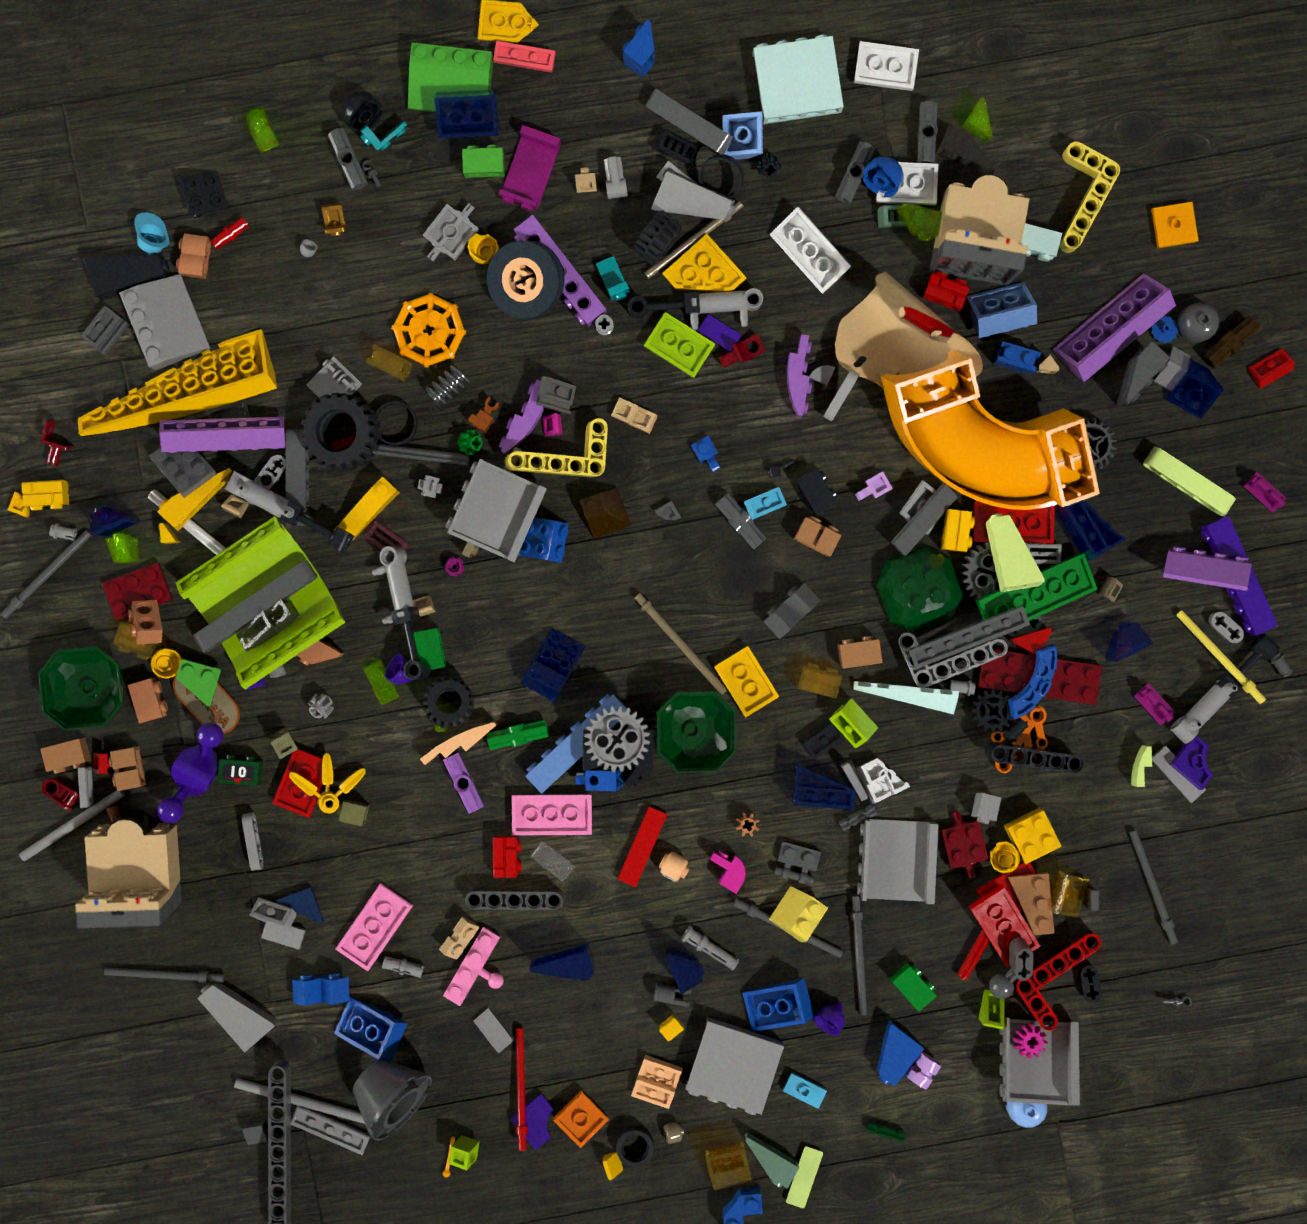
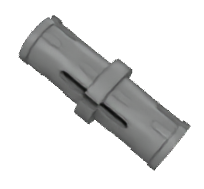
M385 956L382 969L399 972L400 975L407 974L421 978L424 965L408 962L407 959L400 960Z

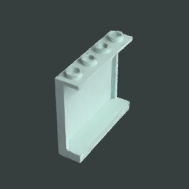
M818 35L815 39L804 37L796 39L795 42L783 40L775 45L763 43L753 48L752 56L755 59L763 111V124L842 112L843 100L833 36Z

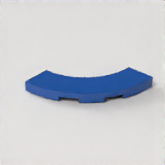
M1051 644L1035 650L1036 664L1029 683L1020 693L1008 699L1012 719L1020 718L1036 707L1035 705L1049 691L1052 685L1051 680L1054 670L1057 668L1056 645Z

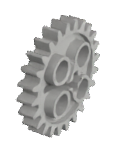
M611 706V712L609 713L604 708V715L597 712L598 720L590 719L593 726L586 727L591 731L584 734V737L590 738V741L584 743V745L591 746L587 753L593 752L594 755L591 760L598 759L597 766L604 763V770L612 766L613 772H615L616 767H619L621 772H623L625 765L630 770L632 762L636 765L639 764L637 758L644 759L641 752H648V749L644 747V744H650V741L645 739L650 733L644 732L648 725L640 724L643 721V717L636 719L637 712L632 715L629 714L630 708L623 712L622 706L619 707L618 711H615L614 707ZM611 720H619L621 727L618 730L611 729L609 726ZM628 724L629 727L621 736L622 743L617 742L610 753L606 754V750L614 740L612 735L617 736L624 725ZM629 731L635 732L637 740L634 742L627 741L626 733ZM599 736H606L609 743L607 746H600L597 739ZM616 748L624 749L625 756L623 758H616L614 756Z

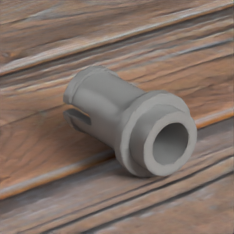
M56 523L51 525L49 534L53 536V539L58 537L75 541L77 529L63 527Z
M951 680L949 690H956L959 693L967 694V696H970V694L974 695L975 683L971 680L968 682Z

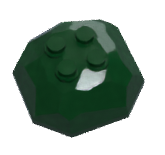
M927 546L914 549L906 556L901 554L888 559L876 583V588L889 622L914 634L953 620L964 596L951 558Z
M99 646L56 650L38 672L42 713L64 731L105 727L124 705L120 664Z
M716 691L675 692L656 712V753L676 773L717 772L736 752V711Z

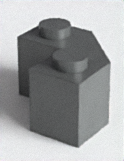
M805 583L799 588L794 586L787 593L789 597L778 607L774 605L767 612L769 616L763 622L779 639L789 632L800 619L821 601Z

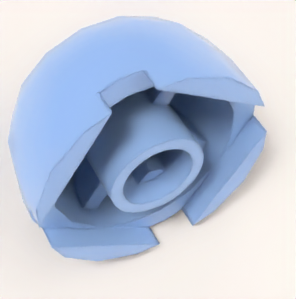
M1007 1102L1006 1110L1009 1117L1017 1125L1033 1128L1045 1119L1047 1104Z

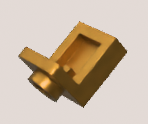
M342 203L323 205L321 208L325 222V234L330 233L331 236L341 235L347 227Z

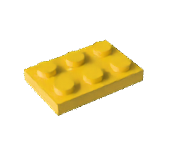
M748 646L714 666L745 718L779 697Z

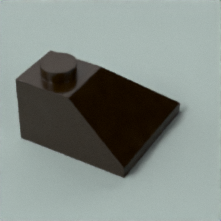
M618 488L580 500L594 539L631 526Z

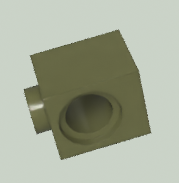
M286 728L267 737L280 759L298 749Z
M351 800L343 801V804H339L337 815L340 816L339 821L358 826L365 825L370 805Z

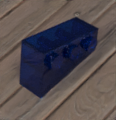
M795 763L793 805L854 810L856 791L854 788Z

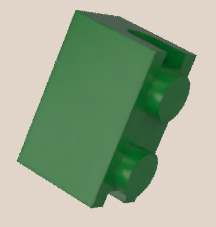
M440 628L414 632L419 659L427 661L430 664L431 670L447 667Z
M907 962L890 979L915 1009L920 1012L937 997L933 992L935 987L929 980L924 982L920 977L922 975L921 971L915 965L911 967Z

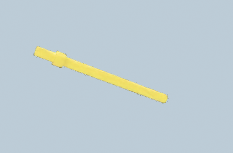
M1182 610L1176 614L1186 627L1242 685L1241 688L1246 693H1250L1259 704L1266 700L1255 688V683L1252 680H1248Z

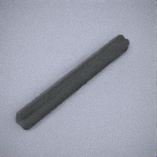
M379 444V449L373 451V454L458 465H469L470 456L467 454Z

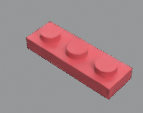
M496 41L493 62L552 73L556 52L554 50Z

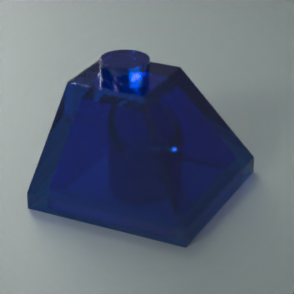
M1191 359L1187 371L1169 392L1166 400L1201 419L1224 389L1208 368Z
M105 506L94 509V513L89 515L90 533L93 537L106 538L140 523V519Z
M1128 620L1119 624V629L1113 632L1105 658L1107 661L1118 662L1153 645V642L1137 622L1130 623Z
M671 947L666 948V956L681 994L703 982L702 975L705 972L701 963L697 964L695 958Z

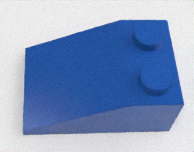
M805 978L784 981L742 993L752 1032L804 1024L814 1018Z
M350 997V1001L347 1002L334 1034L378 1060H392L408 1023L393 1014Z

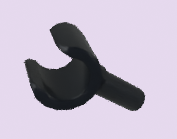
M791 459L783 464L771 467L769 469L770 478L781 476L780 470L794 464V460Z

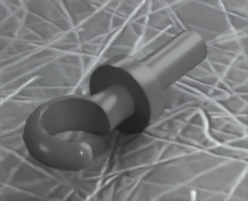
M371 160L363 161V170L368 171V177L373 179L376 187H380L381 184L376 176L378 174L377 171L373 170L372 167H364L366 163H371Z
M1174 996L1173 999L1162 998V1003L1173 1004L1178 1007L1187 998L1189 1001L1187 1007H1189L1192 1000L1189 996H1182L1181 999L1178 996Z

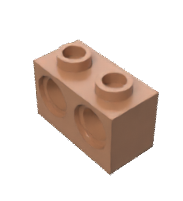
M157 600L132 601V610H128L129 622L133 621L131 635L136 638V644L162 643L163 629Z

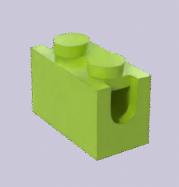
M852 698L844 706L841 705L829 718L855 749L868 741L878 729L875 723Z

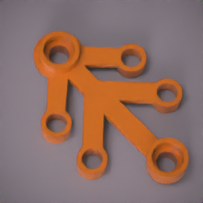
M1035 705L1036 707L1020 717L1023 721H1027L1028 728L1016 738L1017 741L1013 742V745L1024 744V746L1033 747L1030 732L1035 727L1037 735L1035 739L1036 747L1044 749L1048 746V740L1045 738L1042 724L1046 720L1047 713L1043 707ZM1037 711L1039 713V717L1037 719H1034L1033 713ZM1018 718L1012 720V722L1009 724V727H1011L1018 720ZM995 731V733L991 734V740L1001 743L1003 740H1006L1003 737L1005 732ZM997 733H999L1001 736L1000 740L998 741L994 739V736ZM1040 739H1043L1045 742L1043 746L1038 744ZM1033 755V761H1035L1037 757ZM995 762V768L1001 773H1008L1012 769L1010 764H1006L1004 768H1001L1000 763Z

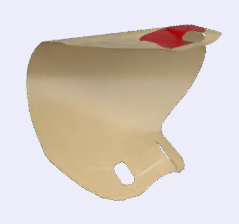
M887 272L876 276L877 286L839 323L835 341L838 362L847 371L854 370L860 374V377L873 381L882 389L881 375L886 373L892 375L897 373L899 375L909 374L934 367L948 358L947 352L953 350L972 359L975 376H978L982 371V359L976 349ZM864 356L867 358L860 367L854 366L859 357Z

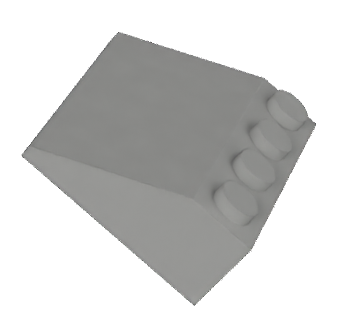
M181 274L137 285L119 293L150 368L158 370L210 349Z

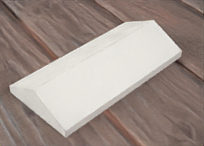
M799 207L770 234L822 294L851 267L848 261Z

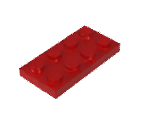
M974 502L973 517H975V523L973 527V542H989L985 523L992 515L1003 514V516L1010 515L1025 543L1054 544L1055 505L1039 509L1019 510Z
M1000 885L969 905L970 910L1006 967L1010 966L1009 946L1013 939L1017 937L1024 938L1032 951L1040 947V944L1003 885Z

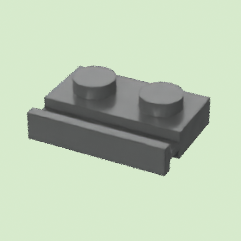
M104 305L80 337L100 351V353L106 355L130 324Z
M542 376L538 396H540L539 402H536V405L564 414H571L569 409L570 405L573 404L576 386Z

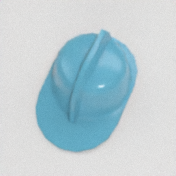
M148 212L140 213L136 216L135 228L139 248L147 252L148 255H154L169 245L170 241L166 226L158 216Z

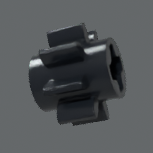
M771 152L761 154L760 161H756L759 175L764 174L767 179L768 177L777 176V171L781 169L778 155L773 156Z

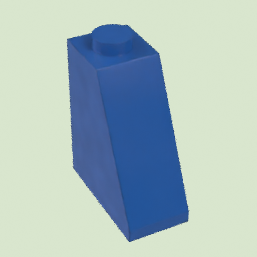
M891 1020L887 1023L877 1071L880 1075L878 1078L886 1085L891 1083L895 1087L924 1048L921 1043Z

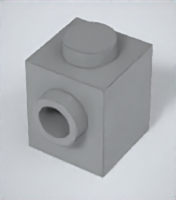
M976 793L971 817L977 818V822L989 824V821H996L1001 798L985 793Z

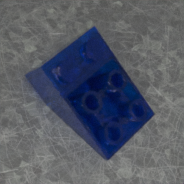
M551 627L524 673L520 684L556 702L586 646Z

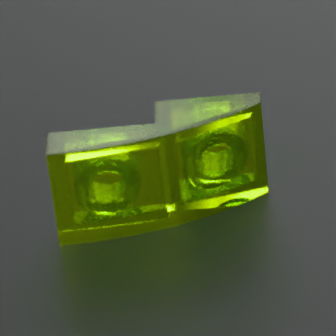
M382 659L363 668L381 706L399 698L394 683H390L385 678L386 667Z

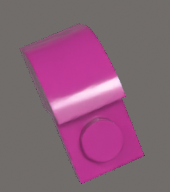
M713 850L710 860L725 868L719 879V884L737 894L745 879V867L742 860L736 854L729 860L730 856L721 850L718 853Z

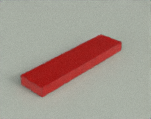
M651 806L648 807L618 880L634 887L637 886L667 817V813Z

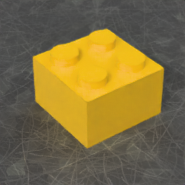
M1040 808L1003 825L1012 844L1020 853V860L1025 864L1062 847L1044 810Z

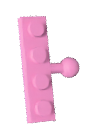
M485 926L482 928L445 991L444 997L461 1006L478 975L488 980L491 988L497 989L503 985L504 979L500 973H490L483 968L501 938L500 935Z

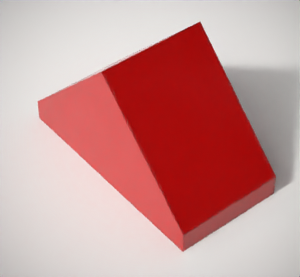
M1045 627L1008 639L1010 643L1036 656L1035 650L1044 647L1052 630L1051 627Z

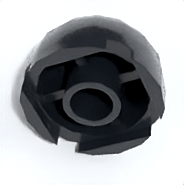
M354 92L342 104L341 113L343 120L350 130L361 133L359 130L365 125L371 129L379 122L382 116V111L380 110L382 105L368 92Z

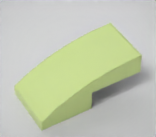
M1142 745L1137 753L1131 778V785L1135 787H1145L1144 767H1152V746Z

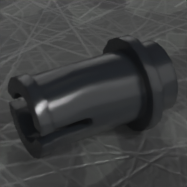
M1018 718L1008 730H1004L1003 737L1009 743L1016 742V738L1028 728V725L1021 718Z

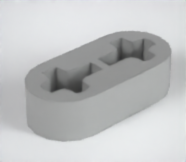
M1215 612L1210 615L1208 619L1210 627L1225 641L1239 643L1243 639L1244 632L1242 628L1227 614ZM1216 617H1222L1221 622L1225 625L1224 627L1221 624H1215L1217 622ZM1227 629L1231 631L1236 630L1237 638H1230L1231 633Z

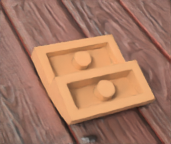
M645 1055L631 1096L669 1109L683 1068Z

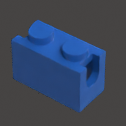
M1002 341L997 346L992 364L1031 375L1036 372L1037 367H1035V363L1040 357L1041 352Z

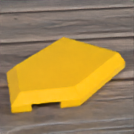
M481 0L478 40L518 43L539 26L521 3Z

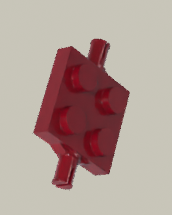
M960 810L952 812L955 824L948 828L940 829L949 869L965 867L968 878L976 877L973 865L989 859L980 822H977V820L962 822Z

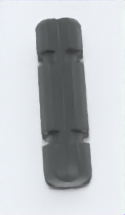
M873 805L865 807V810L861 809L848 816L847 819L840 820L839 825L845 831L851 828V825L855 826L867 820V817L875 816L877 812Z

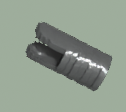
M656 983L653 1001L689 1007V1002L686 1000H676L674 997L675 992L688 995L691 994L692 989Z

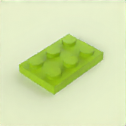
M666 312L644 344L645 348L692 378H695L715 346V343Z

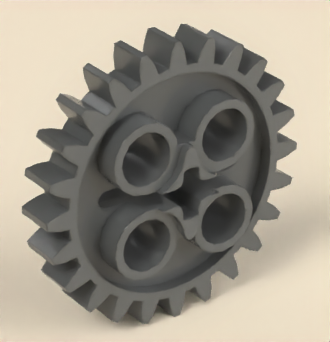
M984 542L983 547L976 545L977 552L970 550L972 556L964 557L968 563L961 564L966 569L960 572V574L965 575V578L960 581L967 583L963 589L970 590L968 593L969 597L975 595V602L977 599L997 591V577L976 570L981 568L996 573L991 547L988 542ZM987 556L989 564L985 567L983 560ZM979 576H982L984 579L983 584L979 586L977 579Z

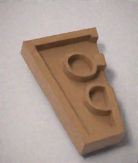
M1049 873L1007 876L1034 935L1053 934L1054 923Z

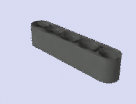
M656 88L645 105L653 112L724 155L733 139V136Z
M286 429V499L305 508L302 515L309 518V455L307 454L309 450L303 447L302 442L305 441V438L300 435V430L304 429ZM298 522V524H297L296 526H306V525H304V524Z
M475 888L470 890L465 897V904L470 909L557 910L563 904L564 895L558 889ZM493 894L498 895L500 902L492 903L490 896ZM470 895H478L480 902H471ZM511 895L519 896L520 902L517 904L512 903L509 898ZM537 895L540 898V902L533 904L529 897ZM557 895L560 898V902L553 904L550 902L549 897Z

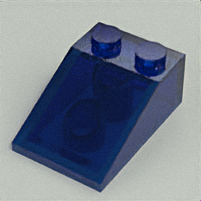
M588 943L532 960L529 970L532 973L585 981L592 978L591 975L594 974L596 966Z

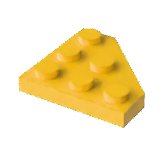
M705 234L662 273L675 290L731 292L746 280L745 275L708 234Z

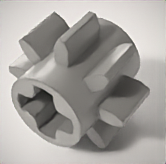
M425 475L424 480L419 479L417 489L422 490L421 495L436 498V493H442L443 485L439 484V478Z
M315 694L308 703L310 714L315 718L323 716L326 719L334 709L331 706L333 704L331 698L325 694L320 696Z

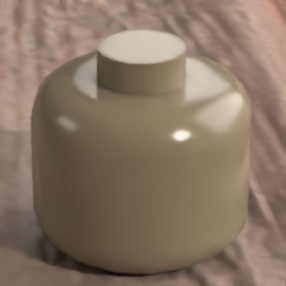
M678 1122L667 1123L663 1126L665 1141L668 1144H672L682 1140L684 1129Z

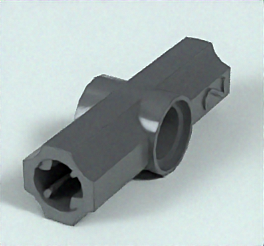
M934 101L920 102L917 163H935L938 103ZM923 130H929L932 136H925Z
M344 128L332 130L328 137L352 191L364 188L368 182ZM346 156H352L351 162H343Z
M859 142L835 195V198L839 201L851 204L864 176L863 170L869 164L875 151L871 144ZM857 169L860 172V176H852L850 170Z
M729 493L715 504L728 519L731 527L738 534H741L753 550L767 539L753 523L754 520L751 519L750 515L743 508H740Z

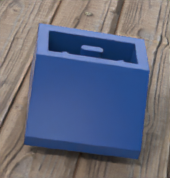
M649 20L644 25L641 23L637 27L634 38L632 40L629 39L622 49L624 50V65L641 78H644L655 63L653 35Z

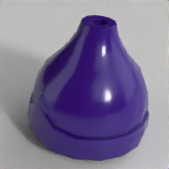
M395 655L387 665L385 678L390 683L399 685L417 681L407 679L404 674V665L410 661L405 655Z
M837 1001L832 1005L822 1007L814 1016L815 1024L827 1034L839 1035L845 1022L843 1004Z

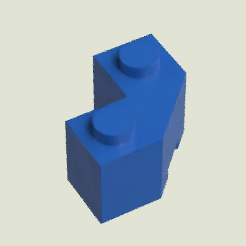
M329 973L323 976L302 974L300 978L292 980L293 1004L307 1006L322 1002L334 1005L350 1001L349 977L341 976L340 973Z
M760 1186L743 1187L735 1193L733 1199L722 1209L724 1224H744L743 1216L763 1214Z

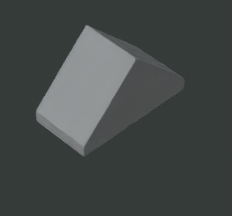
M1174 346L1168 353L1170 357L1166 362L1168 366L1160 374L1157 373L1153 381L1169 391L1175 387L1185 374L1190 360V355Z

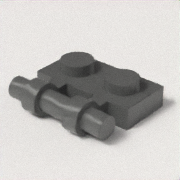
M782 841L777 860L783 862L784 867H775L774 874L786 880L788 878L798 880V883L813 884L814 877L807 875L808 869L817 870L821 851ZM791 865L802 867L801 872L791 871Z

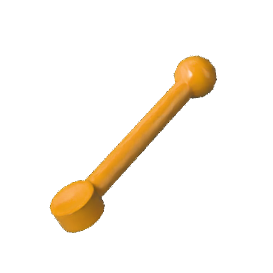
M454 1136L451 1137L446 1168L443 1171L444 1177L450 1176L449 1159L451 1146L455 1143L456 1137Z

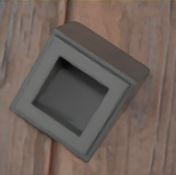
M265 1121L247 1124L242 1128L248 1145L268 1142Z

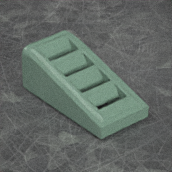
M886 205L879 207L877 210L879 228L921 226L920 205ZM902 211H904L905 221H902ZM910 211H912L913 221H910ZM894 212H896V221H894Z

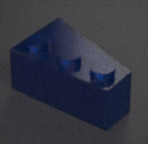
M1085 500L1056 509L1079 552L1085 554L1087 561L1095 559L1126 540L1123 535H1120L1112 528L1113 526L1109 522L1103 520L1098 515L1099 513Z

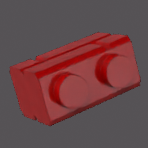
M932 273L922 298L959 312L964 305L970 286H967L966 282L961 279H948V275L945 273Z
M518 835L493 836V878H516L519 875L518 872H522V860H518V852H522V841L518 840Z

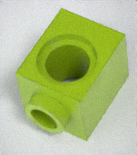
M461 1135L451 1146L449 1164L468 1170L477 1160L480 1141Z

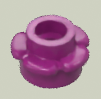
M450 557L445 564V571L450 576L462 574L464 571L462 559Z

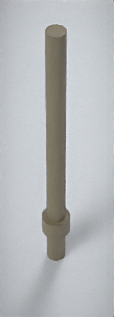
M740 201L733 204L736 206L733 214L744 207ZM728 216L726 220H712L666 255L658 264L645 271V276L648 279L698 242L705 234L710 233L723 222H728L732 217Z

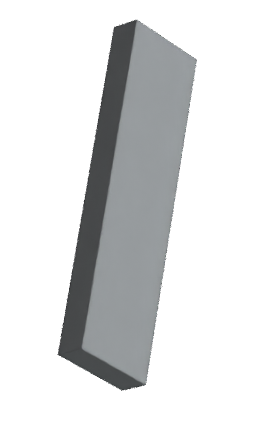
M298 1105L291 1119V1125L363 1155L371 1137L366 1132Z

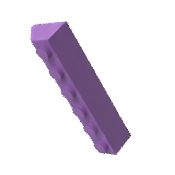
M1143 273L1053 349V352L1074 376L1085 382L1176 306L1170 289Z

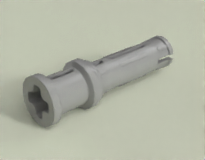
M691 925L681 938L682 942H688L695 947L696 951L707 953L732 971L739 962V959L710 942L706 935H701L693 930Z

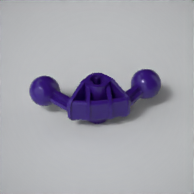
M212 722L203 724L197 732V739L201 745L183 750L175 760L171 769V775L179 790L173 798H166L159 803L157 815L163 822L175 823L179 821L184 812L182 804L189 795L196 796L205 793L213 783L218 770L217 753L213 748L218 746L223 740V730L218 724Z

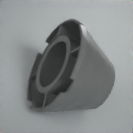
M377 1060L365 1069L354 1084L353 1094L369 1135L374 1140L378 1141L387 1138L388 1135L386 1133L393 1128L397 1131L413 1116L428 1094L425 1090L427 1086L430 1087L432 1084L431 1077L424 1072L388 1060Z

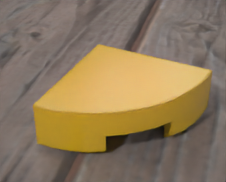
M14 492L8 510L21 516L29 517L30 508L23 506L22 494Z

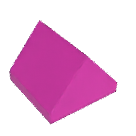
M554 413L543 416L545 436L563 434L560 414Z

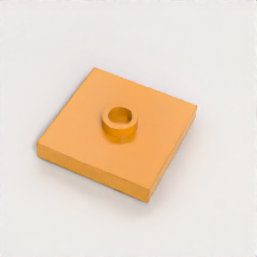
M1192 202L1151 209L1157 249L1199 241Z

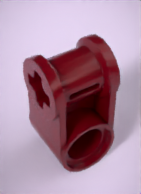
M60 777L45 780L41 786L42 793L68 811L74 809L73 805L80 797L79 789ZM51 782H54L57 786L55 792L50 789Z

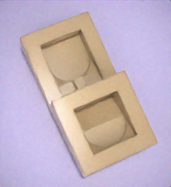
M622 398L618 399L611 415L649 434L658 417L656 414Z

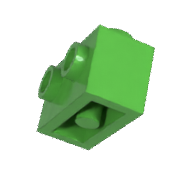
M489 145L487 148L468 146L467 149H462L463 174L465 178L505 177L503 148H499L498 145Z

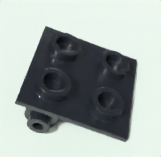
M217 171L178 177L190 216L194 215V218L202 217L203 213L229 209Z

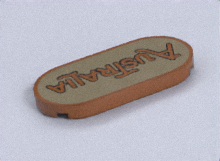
M176 676L174 677L173 689L176 696L202 725L208 722L216 723L222 728L223 734L236 728L240 721V707L219 682H217L211 706L209 707L180 683Z

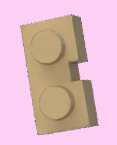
M462 917L453 929V935L447 937L439 950L445 956L457 960L474 937L479 926L475 922Z

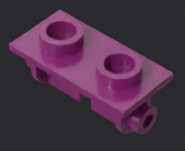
M1258 472L1243 486L1272 513L1278 507H1283L1286 503V497Z
M1149 683L1134 695L1137 701L1160 726L1174 718L1173 714L1175 711Z

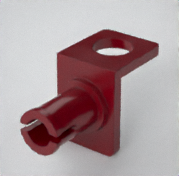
M755 334L740 343H733L734 350L720 356L719 360L722 366L726 368L738 360L748 362L766 352V349L759 335ZM751 341L758 343L759 348L755 353H751L748 350V344Z
M49 419L45 422L41 438L42 443L50 446L45 463L59 466L62 450H70L74 446L52 439L56 420Z

